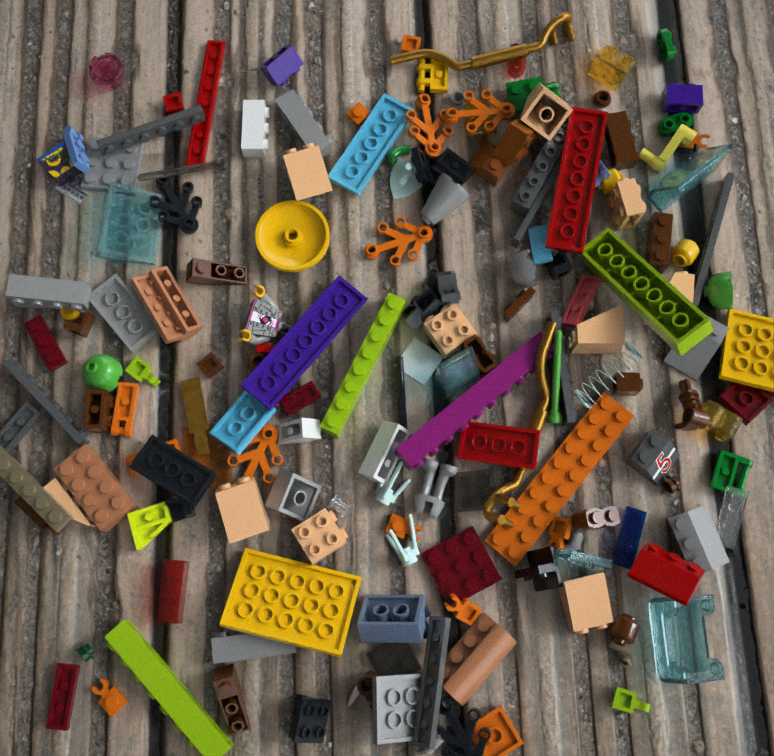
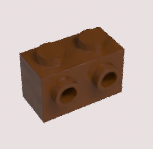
M86 390L83 429L90 433H110L113 420L111 408H114L115 400L107 390Z

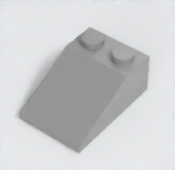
M709 316L707 317L711 319L713 329L711 334L682 356L678 355L670 347L663 360L664 364L695 381L698 380L729 330V327Z

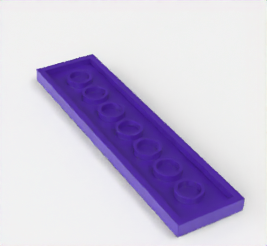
M339 275L243 381L240 387L271 411L362 308L368 298Z

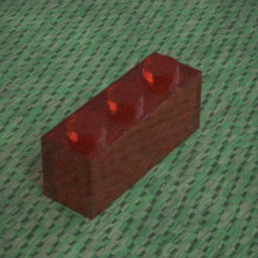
M164 559L157 622L173 624L183 622L190 562Z

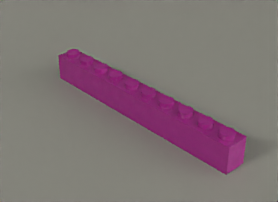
M540 331L395 449L394 454L403 462V465L409 471L413 468L417 470L425 463L423 459L428 455L433 457L439 452L440 449L438 447L443 443L445 445L449 444L455 438L453 435L456 432L462 433L469 427L468 422L472 419L474 421L478 420L484 414L482 412L484 409H491L498 403L496 399L500 396L506 397L512 391V386L515 384L519 386L526 380L524 376L528 373L534 374L536 356L543 333ZM552 343L550 344L545 363L553 357L554 345Z

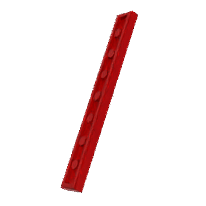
M207 41L196 106L201 105L205 120L199 124L192 125L185 163L186 169L204 171L226 47L225 41Z

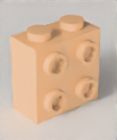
M622 178L618 180L607 199L609 208H612L613 223L617 225L618 230L636 227L646 212V204L640 196L641 188L636 183L635 178Z
M455 303L451 306H444L438 315L429 316L423 325V330L444 359L461 349L465 340L473 335H477L475 329Z
M326 508L291 529L313 565L347 544L345 539L348 538V535L343 527L338 528L335 524L338 519L333 511L330 510L328 512Z

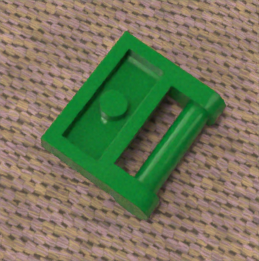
M719 450L709 488L732 495L738 499H744V488L749 470L753 467L754 461ZM738 464H740L742 467L735 489L732 488Z

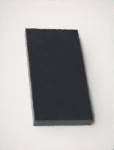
M153 434L129 466L135 472L194 508L217 476V473Z

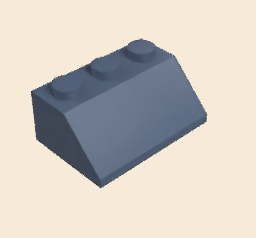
M365 595L357 622L361 642L422 643L425 630L424 595Z

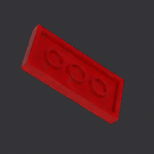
M470 421L468 422L469 427L460 435L458 460L536 470L541 430Z

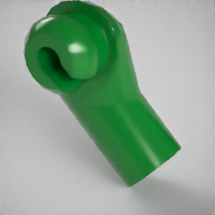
M410 145L397 146L387 153L388 163H397L399 155H409Z

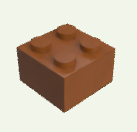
M520 117L515 119L507 126L492 155L508 166H512L515 163L518 164L529 153L527 148L530 143L533 144L537 139V131L520 120Z

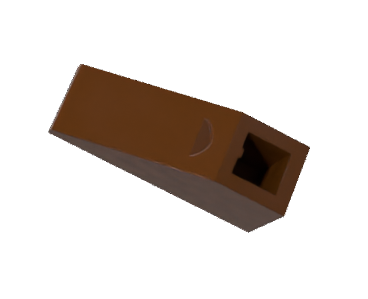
M192 258L186 266V283L204 286L246 285L247 267Z
M234 663L214 669L212 683L230 735L251 730Z

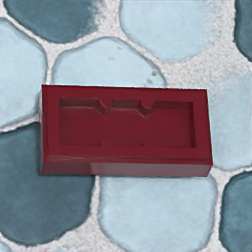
M310 381L284 396L279 402L288 417L318 401L322 396L313 381Z

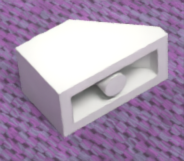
M299 418L277 425L278 444L305 443L321 439L319 419Z

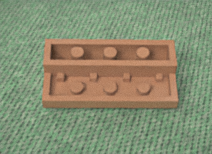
M167 266L151 269L149 274L131 279L130 283L165 344L179 341V343L184 342L195 336L202 329V324Z
M483 612L446 655L442 687L463 706L517 642L498 623Z

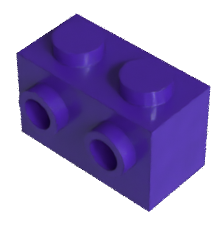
M284 45L259 68L271 85L282 86L287 82V78L290 75L300 71V67L304 63L292 45Z
M671 83L666 84L662 92V112L664 113L687 112L698 114L704 105L703 85Z

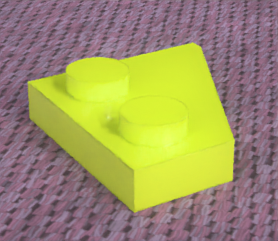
M165 501L127 513L137 551L142 550L172 522L170 510L165 505Z

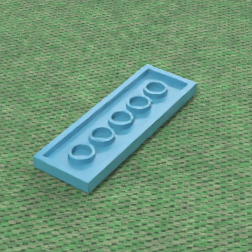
M384 93L329 173V180L359 197L408 124V121L405 119L406 112L414 109Z

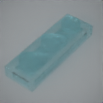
M556 549L555 557L563 559V563L576 565L577 562L578 567L590 568L591 566V570L603 571L604 568H612L613 560L573 550Z

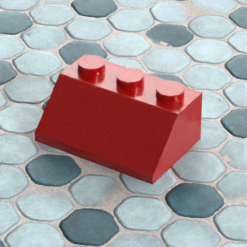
M647 542L640 550L627 577L687 606L696 593L706 570L701 569L696 563L681 559L675 553H669L661 549L657 544Z

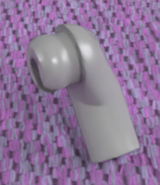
M574 529L571 530L570 542L564 545V551L561 553L563 556L580 548L583 540L582 532Z
M436 734L435 750L444 742L438 734ZM413 746L420 755H430L435 751Z

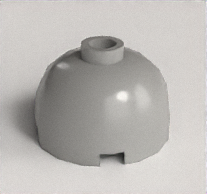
M530 249L516 253L510 261V268L507 269L509 279H514L517 285L525 288L539 285V280L535 281V276H538L533 256H528V253L531 252Z

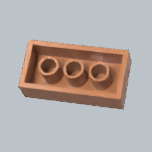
M84 444L54 468V471L100 531L108 532L126 518L127 513H131L139 507L95 449L88 444Z

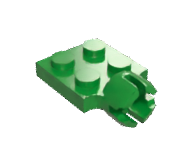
M540 76L506 83L508 103L515 107V114L511 120L521 116L526 100L538 82L561 98V92L558 91V88H560L558 82L544 83Z

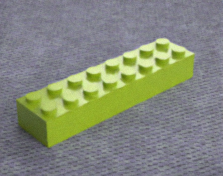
M609 227L584 246L583 254H580L583 263L678 355L682 356L713 332L711 319Z

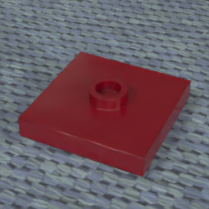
M735 382L717 398L745 426L773 401L761 389Z

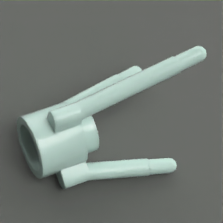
M402 461L399 462L387 487L383 486L382 488L383 484L378 483L375 494H377L375 499L389 506L390 502H395L398 495L411 481L408 478L393 494L394 491L391 490V487L401 470Z
M409 514L408 518L413 549L410 546L402 548L392 529L389 530L390 535L386 534L403 567L418 561L416 555L420 554L417 548L412 514Z

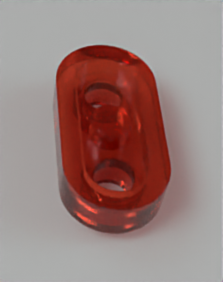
M525 57L507 62V73L510 77L520 78L523 76Z

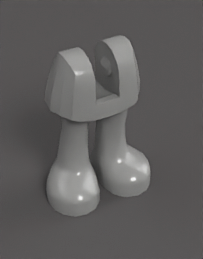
M425 458L423 459L425 463L422 465L425 471L420 493L415 494L414 513L422 515L425 501L432 502L429 518L437 519L445 505V502L442 501V496L449 477L456 475L458 468L448 464H440L433 496H431L429 493L439 462Z

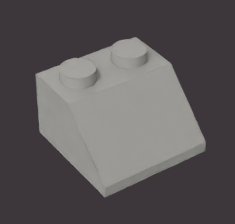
M279 469L265 507L304 522L310 517L322 486L295 473Z

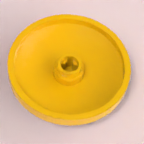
M289 200L277 203L264 212L256 226L255 241L261 257L270 266L284 272H300L313 267L324 257L330 242V232L324 215L316 207L303 201Z

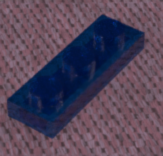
M629 506L625 507L611 561L612 565L628 570L631 569L635 561L647 512Z

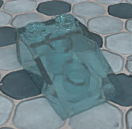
M472 346L437 366L434 381L446 399L449 397L453 399L462 393L461 390L466 387L470 389L480 378Z

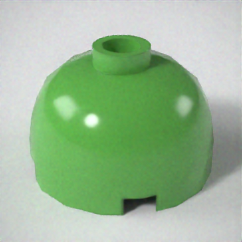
M731 271L716 273L709 279L708 286H704V297H708L709 303L715 308L733 309Z
M97 354L90 357L82 369L83 381L92 390H107L110 392L118 386V379L123 375L120 362L106 354Z

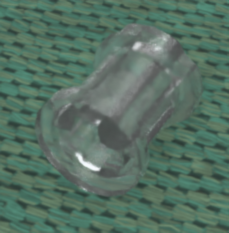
M337 493L327 508L334 509L344 519L353 507V504L347 503Z

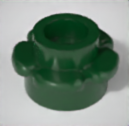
M80 643L81 646L76 651L85 662H88L91 658L94 659L92 654L95 651L88 643L85 645Z

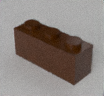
M626 111L609 113L604 135L608 143L607 149L612 168L616 170L634 168L640 158V154L635 147V135L631 132V120L627 117Z
M654 212L648 222L645 261L658 273L663 274L669 267L673 214Z

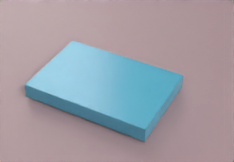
M244 391L209 434L237 455H240L276 412V409L273 408L269 411L248 392Z

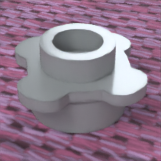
M459 90L453 91L451 97L447 98V103L453 105L455 109L461 110L462 105L465 103L463 101L464 93Z

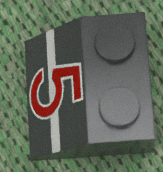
M652 428L646 432L625 463L653 484L659 486L680 455L669 439Z

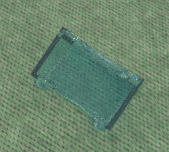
M713 594L694 595L687 606L668 597L652 598L650 600L649 614L656 672L662 682L695 684L725 680L722 663L716 658H710L704 616L712 615L715 610Z

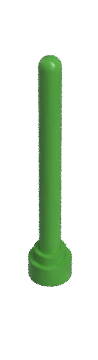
M561 330L554 332L551 410L546 419L548 423H562V415H560L561 411H559Z

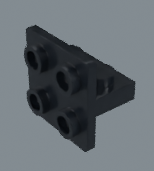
M553 546L528 551L526 554L529 568L514 571L516 579L524 577V581L533 580L536 592L563 587L557 556Z
M296 694L288 736L292 738V742L323 743L330 710V700Z

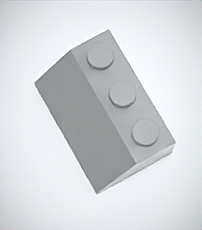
M706 505L667 518L685 561L698 564L701 569L706 570L705 572L730 562Z

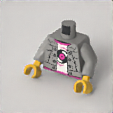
M254 285L257 292L251 291L250 293L251 296L257 298H254L251 302L243 330H239L242 333L241 335H243V338H238L239 342L245 341L252 345L263 344L275 338L277 332L284 335L288 333L290 325L280 322L282 312L279 311V307L265 293V289L261 285Z

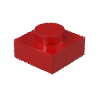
M180 92L163 96L167 115L185 110Z
M264 342L262 345L257 344L256 353L269 354L275 346L268 342Z

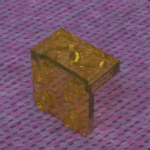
M606 45L595 56L587 74L617 91L627 73L635 66L636 61L631 55L620 52L616 46Z

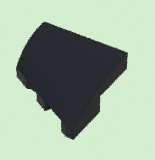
M426 282L422 284L423 292L420 295H415L402 313L404 320L415 330L442 304L436 293Z

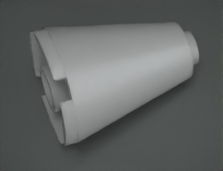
M444 173L439 176L420 213L422 215L421 220L427 225H435L469 198L466 190L460 184L454 183L453 179Z

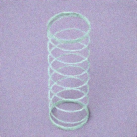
M628 342L624 343L626 349L628 348L640 361L643 360V357ZM618 369L615 370V371L618 372L622 377H624V376L620 373V371H619ZM607 376V377L610 378L615 384H617V383L612 379L611 376H610V377ZM593 386V388H594L593 390L596 391V392L600 395V393H599V392L595 389V387ZM580 390L573 391L574 395L584 406L589 409L592 407L591 403L579 392ZM587 394L586 396H587L594 404H596V403L589 397V395Z

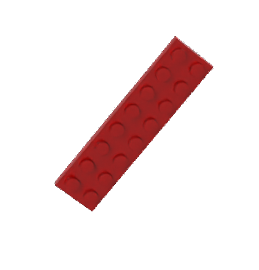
M571 107L573 111L569 116L545 248L583 254L608 112Z

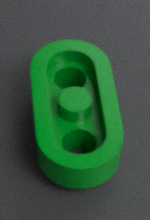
M667 28L658 29L656 40L663 62H671L677 55L676 47L672 43V34Z
M680 112L663 118L657 126V131L663 137L673 136L681 124L690 128L693 124V118L687 112Z

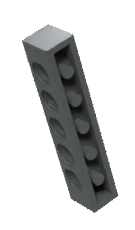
M569 116L550 141L547 139L512 200L511 211L523 217L528 213L564 149Z

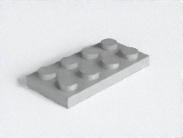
M114 274L91 292L90 302L132 353L159 333L144 306L117 274Z

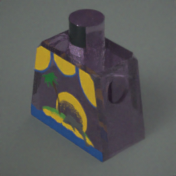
M65 141L36 159L42 169L61 186L69 183L71 187H75L80 183L77 176L82 171L72 165Z

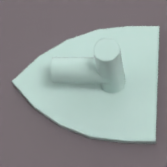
M400 157L394 165L390 177V189L394 199L407 197L423 186L422 183H418L415 177L417 171L413 164Z

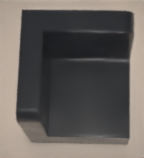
M558 251L557 255L553 256V261L544 263L553 281L569 274L573 268L564 251Z
M178 497L165 501V505L169 507L173 522L196 516L194 507Z

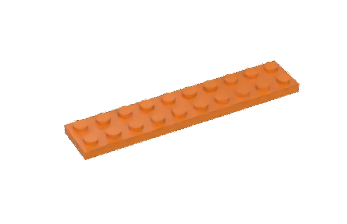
M605 392L595 401L596 404H593L518 497L516 501L520 503V509L510 508L504 516L514 523V527L509 529L497 524L484 540L486 544L514 567L518 565L634 417L631 412Z

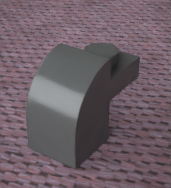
M454 270L435 273L438 296L442 302L441 306L459 303L461 295L457 287Z

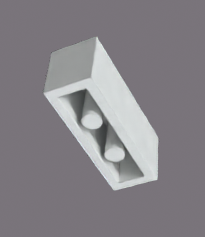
M243 100L241 138L243 157H265V150L269 149L268 139H266V134H269V123H266V120L270 117L269 107H266L265 100Z
M383 420L358 473L372 481L386 485L398 460L394 451L408 439L411 432L398 423Z

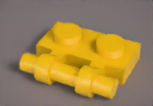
M423 58L419 59L416 66V72L418 73L416 87H418V93H424L426 86L430 87V93H447L448 66L435 59H431L430 64H425V59ZM426 72H430V78H425Z

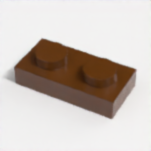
M531 286L526 291L524 289L521 290L516 296L517 300L514 303L510 302L504 308L503 319L509 322L533 298L536 291Z

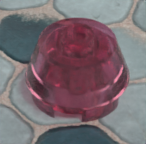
M106 52V55L94 56L89 63L91 80L106 90H114L120 87L123 83L125 72L123 62L112 53Z

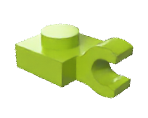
M138 356L124 370L140 383L146 379L153 386L157 387L161 382L150 373L153 368Z
M616 686L610 707L633 714L634 708L649 713L651 704L636 700L638 693Z

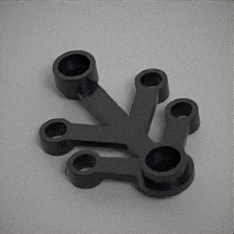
M164 174L159 175L156 178V187L160 191H165L171 203L161 201L158 196L150 197L149 203L152 208L164 209L158 213V220L161 223H171L180 226L181 230L186 234L195 233L199 227L196 216L199 208L202 207V198L194 196L191 199L192 208L189 215L185 211L190 194L194 191V185L191 182L183 184V193L179 201L171 188L170 178ZM167 211L177 213L180 218L169 216Z
M442 696L439 713L447 716L456 735L446 732L440 725L437 726V730H440L441 738L444 741L463 748L466 755L455 752L451 745L444 746L441 755L448 756L445 754V750L448 749L451 751V756H483L486 742L491 737V731L487 727H482L478 731L477 737L479 741L475 752L470 744L476 722L481 717L480 710L473 707L468 711V721L464 732L453 710V700L449 696ZM443 701H447L449 703L448 708L443 706ZM471 712H476L477 718H473ZM482 731L487 733V738L481 736Z

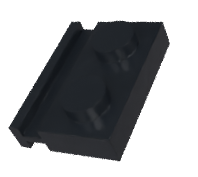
M414 147L411 149V162L417 171L415 177L418 183H422L426 188L428 187L429 190H432L435 186V181L428 156H425V153L418 147Z
M448 147L436 160V163L431 166V169L439 176L444 173L450 176L454 183H458L461 186L476 171L472 165Z

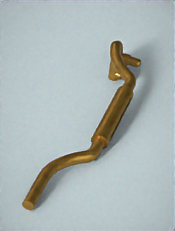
M563 12L555 16L545 26L536 43L528 45L523 43L470 57V60L457 62L450 56L437 50L418 49L390 56V64L393 66L416 59L431 58L444 63L454 71L469 69L474 71L528 57V54L542 50L548 38L553 46L558 45L556 29L561 23L570 42L574 41L572 15L568 12Z
M552 321L547 323L536 356L535 372L541 399L538 407L533 411L528 429L541 430V433L547 419L548 412L546 411L551 398L546 380L545 362L557 327V323ZM516 468L513 479L497 488L487 498L482 508L483 516L486 520L509 529L514 527V523L507 517L494 513L492 510L496 503L515 510L520 509L521 505L515 498L505 495L516 490L521 485L525 472H528L529 469Z

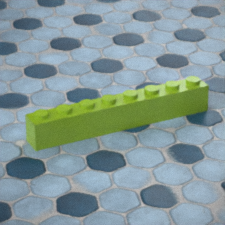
M390 292L388 293L320 425L321 431L339 439L406 308L405 299Z
M123 619L105 636L109 649L113 652L116 651L120 655V662L126 668L130 667L134 672L132 674L134 679L138 683L144 684L147 688L146 693L148 696L159 702L160 710L166 716L169 714L174 720L172 722L174 727L179 732H184L187 736L186 741L192 748L196 747L199 750L200 756H223L235 745L129 619Z

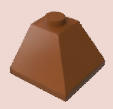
M485 140L469 164L475 168L474 174L496 187L511 166L493 156L492 154L496 146Z

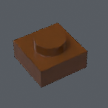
M212 352L197 363V366L209 380L224 368Z

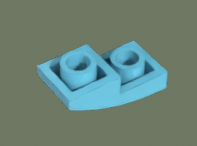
M546 224L528 228L534 264L538 265L553 261L551 249L545 248L548 235Z

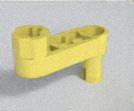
M681 124L661 155L656 156L646 150V148H643L640 152V159L660 173L678 145L682 143L689 147L697 132Z

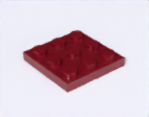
M473 526L420 554L443 599L449 605L454 603L450 594H455L461 602L464 597L469 598L502 580Z

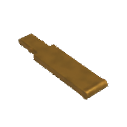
M196 377L180 381L189 433L194 435L197 455L209 454V440L206 432L210 430L200 378Z

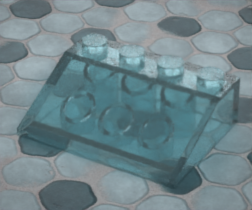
M726 144L709 147L700 153L696 151L690 156L687 163L683 161L679 164L674 173L669 172L666 174L661 183H654L649 188L650 192L646 198L662 213L714 173L733 148V145Z
M111 181L106 188L95 257L114 262L155 265L162 225L158 220V213L164 209L152 208L149 199L151 196H158L161 201L165 202L166 196Z

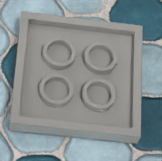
M89 137L86 156L89 159L88 163L91 170L86 174L83 173L81 188L83 190L136 194L144 143L141 142L130 148H124L113 154L103 156L96 140L102 138Z
M422 673L372 676L373 744L380 745L413 741Z

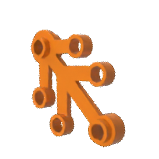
M485 89L481 93L482 101L489 102L495 107L488 108L474 98V93L468 90L463 94V101L471 104L476 109L458 111L455 108H449L445 112V121L453 125L459 121V118L478 117L474 122H469L466 125L467 134L474 135L489 116H496L492 121H487L484 125V131L491 134L502 120L507 121L514 116L515 107L508 102L501 103L492 96L491 90Z
M423 93L417 97L415 105L418 109L422 110L424 123L417 118V113L414 110H408L405 114V119L415 125L410 127L408 135L425 147V154L428 157L436 158L442 153L441 145L446 138L452 135L453 128L445 125L441 135L435 140L434 133L443 122H446L445 117L442 116V114L445 115L446 109L440 111L438 118L432 124L429 110L431 99L428 94ZM420 130L427 135V139L419 134Z
M397 217L395 219V227L413 233L404 235L389 228L387 223L381 222L378 224V233L390 236L395 240L377 246L375 244L367 245L364 250L365 257L368 260H376L379 257V253L398 247L395 255L390 258V265L396 268L400 266L401 258L408 244L416 241L413 249H410L407 253L408 260L415 262L418 259V253L423 243H427L432 239L433 231L427 225L416 227L407 223L404 217ZM402 221L404 224L398 225L397 222ZM386 227V230L382 231L380 228ZM425 231L427 235H421V232ZM373 248L375 252L370 253L368 250ZM414 253L416 254V257L412 258L410 257V254ZM393 259H398L399 262H398V263H393L392 260H393Z
M264 425L259 434L248 444L260 442L258 448L238 456L230 455L227 459L229 466L236 467L239 463L252 459L244 476L251 478L260 462L264 474V482L267 484L273 483L275 475L270 470L264 452L267 446H269L273 455L272 463L275 466L282 465L284 459L279 453L275 442L278 438L276 427ZM271 431L272 436L266 437L265 432ZM279 456L281 462L275 463L274 458ZM236 458L237 463L234 465L231 464L230 459ZM267 474H271L273 476V479L271 481H267L265 479Z

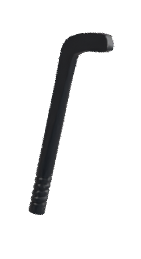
M397 356L399 424L407 429L403 356Z

